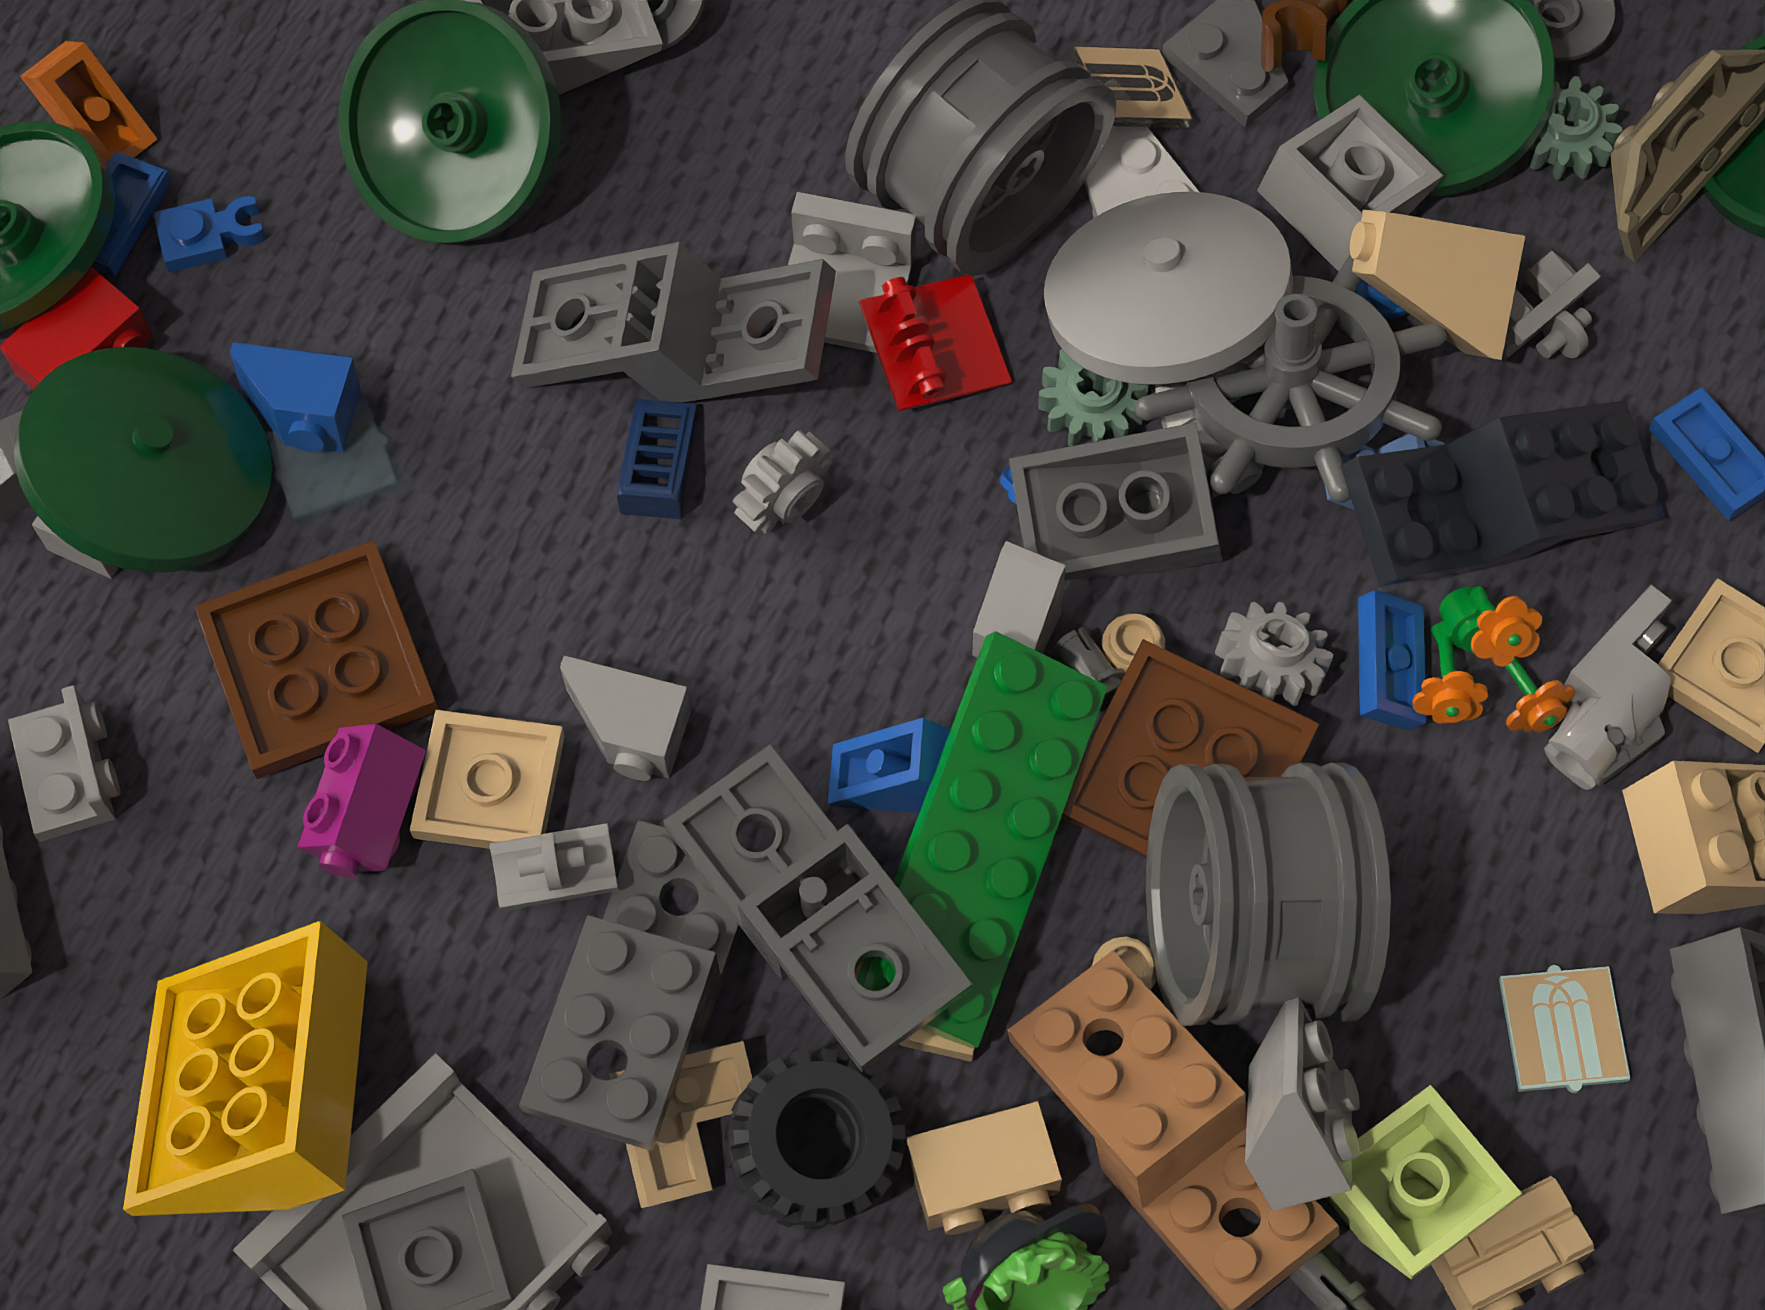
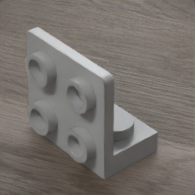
M797 192L791 212L794 245L788 265L824 259L836 270L824 343L877 353L859 301L883 295L882 285L896 277H904L908 285L916 255V216L910 213ZM776 319L775 322L773 323V328L775 327V325H776V323H777V319Z

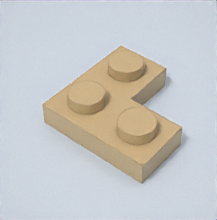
M743 1041L685 1055L653 1151L626 1143L641 1208L712 1190L696 1123L732 1114L733 1111L731 1109L737 1097L752 1080ZM625 1070L609 1074L610 1079L619 1077Z

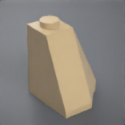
M1363 210L1361 221L1355 225L1350 239V255L1354 259L1352 272L1423 324L1434 322L1442 326L1447 333L1446 340L1465 354L1502 360L1525 236L1391 212Z

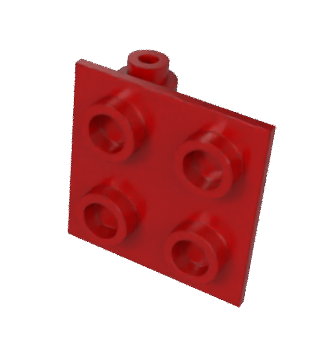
M965 275L918 287L907 285L904 277H896L882 285L883 295L859 301L861 311L899 412L1012 383L972 276Z

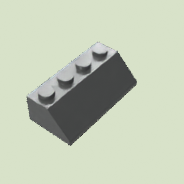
M1739 927L1670 949L1674 969L1671 976V986L1676 1000L1681 1005L1687 1035L1684 1040V1053L1690 1067L1694 1071L1699 1097L1697 1119L1701 1130L1707 1137L1712 1163L1710 1186L1713 1195L1720 1204L1721 1214L1760 1220L1765 1219V934Z

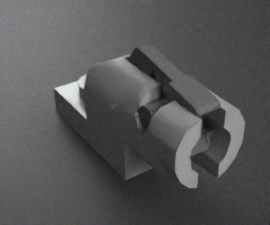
M1652 585L1576 665L1564 686L1571 685L1575 691L1574 697L1568 701L1572 705L1558 731L1549 739V744L1544 750L1550 762L1559 771L1585 790L1591 789L1595 785L1601 786L1628 764L1658 743L1665 734L1659 715L1665 707L1671 678L1657 663L1646 655L1667 630V627L1660 623V620L1672 600Z

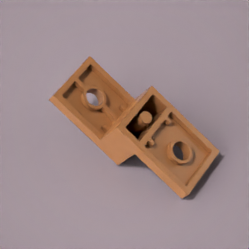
M1114 950L1008 1029L1010 1042L1094 1136L1103 1172L1223 1310H1247L1339 1236V1225L1316 1200L1272 1211L1245 1164L1247 1110L1244 1091L1186 1028L1179 1024L1174 1015ZM1102 1030L1116 1032L1122 1037L1123 1043L1113 1054L1107 1056L1095 1055L1085 1047L1088 1038L1095 1032ZM1236 1208H1246L1253 1211L1259 1217L1260 1224L1252 1234L1236 1237L1228 1234L1222 1228L1221 1221L1229 1211Z

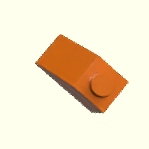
M65 41L20 76L57 124L67 126L82 135L104 159L106 164L115 151L134 158L157 140L156 136L85 42Z

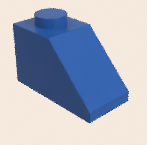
M232 343L230 355L240 388L284 446H292L305 452H319L323 450L344 453L362 394L353 357Z
M923 717L833 744L828 805L843 808L920 813L951 729Z

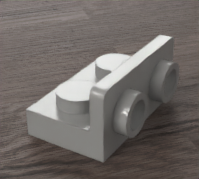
M75 685L61 689L64 703L8 719L33 833L40 842L115 820L111 798L121 795L119 781L109 758L101 760L97 741L107 738L106 727L100 708L96 701L87 703Z

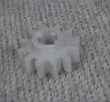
M798 430L791 437L789 443L780 439L778 442L769 444L747 466L741 481L746 489L733 499V503L738 507L734 513L755 533L761 529L765 534L772 530L778 520L784 524L798 519L819 497L824 485L819 475L832 465V462L827 458L832 451L811 432L805 435L801 430Z
M1251 602L1246 617L1232 612L1225 630L1220 635L1215 654L1224 659L1219 673L1221 677L1234 678L1239 676L1241 678L1240 686L1250 691L1254 690L1261 693V696L1271 701H1274L1276 695L1282 694L1284 700L1292 707L1298 705L1302 692L1312 696L1318 694L1333 659V654L1323 649L1328 636L1326 631L1314 630L1309 632L1306 629L1310 614L1307 612L1301 613L1296 618L1286 614L1287 610L1282 602H1278L1273 612L1266 614L1264 609L1256 602Z

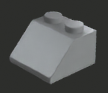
M1358 95L1280 145L1257 191L1327 261L1340 271L1347 258L1351 256V234L1355 225L1361 221L1363 210L1409 215L1438 185L1443 175L1371 105Z

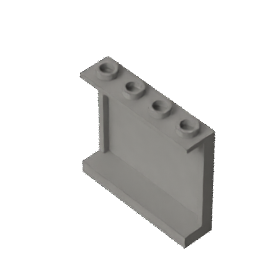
M435 1053L351 1135L345 1191L288 1210H273L233 1251L291 1310H367L342 1215L474 1169L480 1178L515 1298L506 1308L501 1310H554L560 1301V1296L556 1291L575 1272L580 1277H584L600 1264L610 1250L605 1241L613 1233L607 1220L600 1213L596 1215L459 1081L455 1072Z

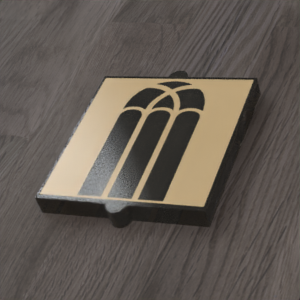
M1099 46L1071 47L1068 53L1070 60L1083 66L1090 72L1092 78L1104 83L1113 91L1116 99V111L1112 126L1189 128L1194 119L1180 92L1182 84L1174 79L1160 49Z

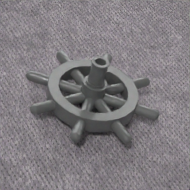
M1349 256L1333 282L1313 277L1293 276V292L1282 297L1277 302L1275 308L1276 329L1265 341V347L1261 345L1250 355L1237 362L1252 369L1213 378V375L1210 374L1185 381V386L1143 396L1136 402L1135 411L1139 418L1149 421L1192 410L1195 418L1206 433L1227 449L1210 479L1212 489L1219 494L1231 492L1250 461L1281 468L1317 466L1331 499L1338 503H1344L1350 500L1351 497L1340 466L1344 464L1342 458L1352 454L1368 443L1384 424L1426 441H1432L1441 434L1442 425L1436 417L1395 401L1400 372V356L1442 345L1446 340V330L1433 322L1392 332L1381 313L1367 300L1355 293L1362 279L1352 272L1354 259ZM1333 327L1339 329L1354 341V343L1322 351V345ZM1370 365L1372 380L1368 389L1332 374ZM1263 392L1249 416L1239 411L1228 401ZM1316 395L1349 410L1332 420L1326 421ZM1286 408L1294 409L1301 427H1285L1273 424L1282 409Z

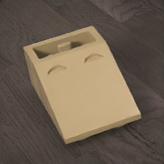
M1672 761L1622 790L1654 913L1703 914L1765 904V765Z

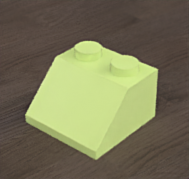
M1430 1085L1358 1138L1360 1154L1359 1158L1352 1160V1190L1325 1198L1363 1244L1407 1277L1413 1279L1520 1198L1522 1193Z

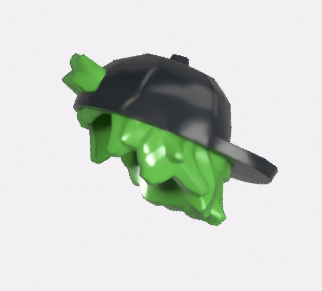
M1085 1203L1071 1206L1050 1219H1046L1035 1212L1024 1210L997 1218L983 1228L970 1243L961 1264L960 1277L943 1287L946 1303L952 1305L954 1310H1087L1088 1305L1096 1301L1098 1294L1105 1291V1283L1110 1278L1107 1274L1109 1265L1102 1260L1101 1256L1095 1255L1103 1245L1107 1233L1103 1215L1097 1207Z

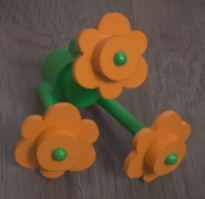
M1482 586L1462 587L1447 595L1439 607L1442 622L1431 628L1439 649L1441 679L1433 677L1422 682V692L1417 693L1412 699L1415 712L1421 715H1432L1433 721L1440 724L1473 720L1482 714V702L1488 697L1487 687L1483 684L1474 683V679L1469 673L1455 671L1453 645H1456L1458 648H1462L1468 653H1474L1482 659L1491 658L1497 666H1505L1525 695L1517 702V710L1512 712L1506 719V725L1511 731L1523 729L1526 733L1533 730L1535 732H1542L1557 725L1567 713L1569 708L1567 702L1574 697V689L1571 685L1564 686L1559 680L1550 681L1537 689L1517 657L1521 658L1531 655L1538 648L1540 638L1535 630L1542 623L1540 613L1535 609H1528L1526 603L1516 596L1505 598L1496 608L1490 602Z

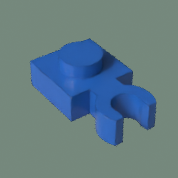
M251 196L240 197L232 201L226 210L217 212L212 198L153 212L164 263L169 273L227 259L224 245L226 243L236 242L243 246H254L266 240L261 223L250 226L240 225L244 218L260 214L256 198Z

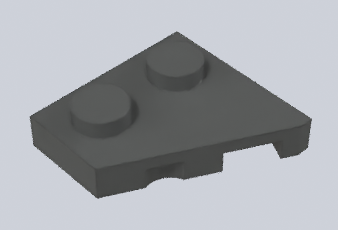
M1216 0L1163 44L1162 56L1245 128L1287 92L1288 79L1282 65L1270 72L1265 71L1261 65L1262 16L1255 0Z

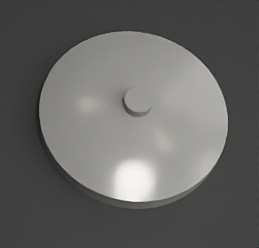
M1203 192L1161 193L1131 200L1113 207L1079 228L1063 244L1052 260L1045 280L1044 299L1052 333L1063 351L1076 363L1093 373L1112 380L1135 384H1169L1197 379L1223 370L1242 360L1260 347L1276 329L1275 308L1277 302L1282 297L1293 292V274L1289 250L1284 237L1272 221L1260 211L1243 202L1222 195Z

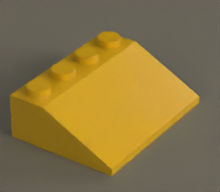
M322 921L158 981L123 1210L131 1216L288 1210L345 1191L368 962Z

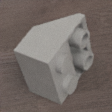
M1300 998L1284 1002L1249 1066L1245 1164L1272 1211L1351 1191L1352 1160L1359 1158L1360 1154L1357 1135L1352 1125V1111L1359 1109L1360 1104L1355 1081L1348 1069H1338L1333 1059L1332 1044L1325 1025L1321 1020L1312 1021Z

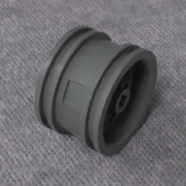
M962 0L937 15L916 33L893 58L876 81L860 108L849 135L845 152L846 172L857 186L869 191L873 199L881 206L890 210L905 209L910 214L915 215L916 219L925 226V238L930 247L938 254L948 257L951 264L958 271L969 276L986 274L1004 265L1025 248L1055 220L1080 189L1108 140L1115 120L1116 99L1109 87L1099 80L1092 78L1090 72L1073 60L1055 61L1036 46V36L1032 26L1015 13H1011L1010 8L1002 1Z
M1298 763L1289 766L1281 777H1243L1237 768L1229 764H1212L1204 768L1195 764H1179L1172 767L1166 774L1155 799L1149 829L1146 862V906L1150 950L1156 980L1167 1009L1179 1021V1024L1182 1026L1205 1025L1209 1020L1215 1025L1239 1024L1250 1010H1280L1285 1001L1296 998L1301 999L1312 1021L1321 1020L1325 1022L1327 1019L1333 1022L1358 1021L1369 1011L1378 993L1386 963L1390 935V873L1385 834L1377 803L1367 781L1356 767L1346 763H1329L1321 767L1313 763Z

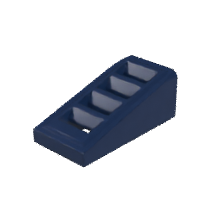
M646 399L635 400L617 491L620 514L682 519L697 404ZM647 416L681 419L679 428L646 425ZM644 437L677 440L675 447L643 444ZM641 457L673 460L672 466L640 463ZM638 476L669 479L668 485L637 483Z

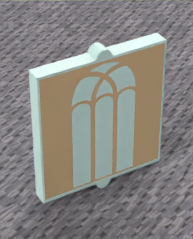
M1552 965L1548 968L1547 972L1500 976L1499 983L1519 1092L1567 1087L1569 1092L1577 1093L1582 1086L1628 1082L1630 1080L1609 966L1561 971L1559 966Z

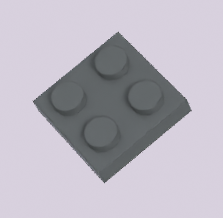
M474 1169L342 1215L367 1310H501L506 1308L515 1299L480 1178Z

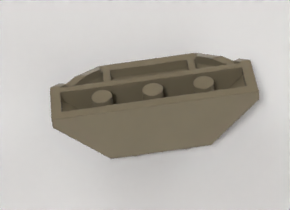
M1711 50L1689 65L1675 82L1671 81L1665 84L1657 93L1652 108L1636 126L1631 125L1627 127L1617 138L1613 151L1610 154L1617 223L1624 253L1632 261L1636 262L1765 118V50Z

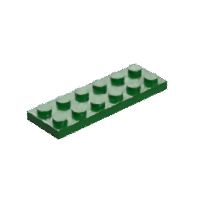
M997 631L985 637L893 882L972 983V990L924 1025L922 1029L972 1049L979 1047L1108 688L1107 685ZM870 957L864 960L857 981L867 990L879 991L887 988L893 982L896 972L888 960L881 957Z

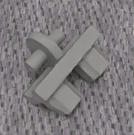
M1552 250L1522 277L1543 301L1533 308L1515 288L1502 355L1504 361L1541 330L1545 338L1536 347L1538 352L1545 358H1550L1558 350L1566 357L1575 358L1587 349L1589 343L1584 328L1592 322L1591 315L1584 308H1579L1572 315L1565 310L1601 277L1589 263L1576 273L1567 262Z
M607 823L490 843L498 903L501 911L619 891Z

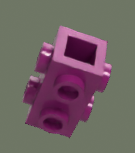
M378 724L339 728L336 736L326 749L324 756L325 769L316 795L305 809L303 816L304 829L297 848L320 858L318 866L322 870L343 878L354 879L357 877L358 872L386 870L389 860L393 857L399 846V830L409 800L418 789L420 782L419 770L426 750Z

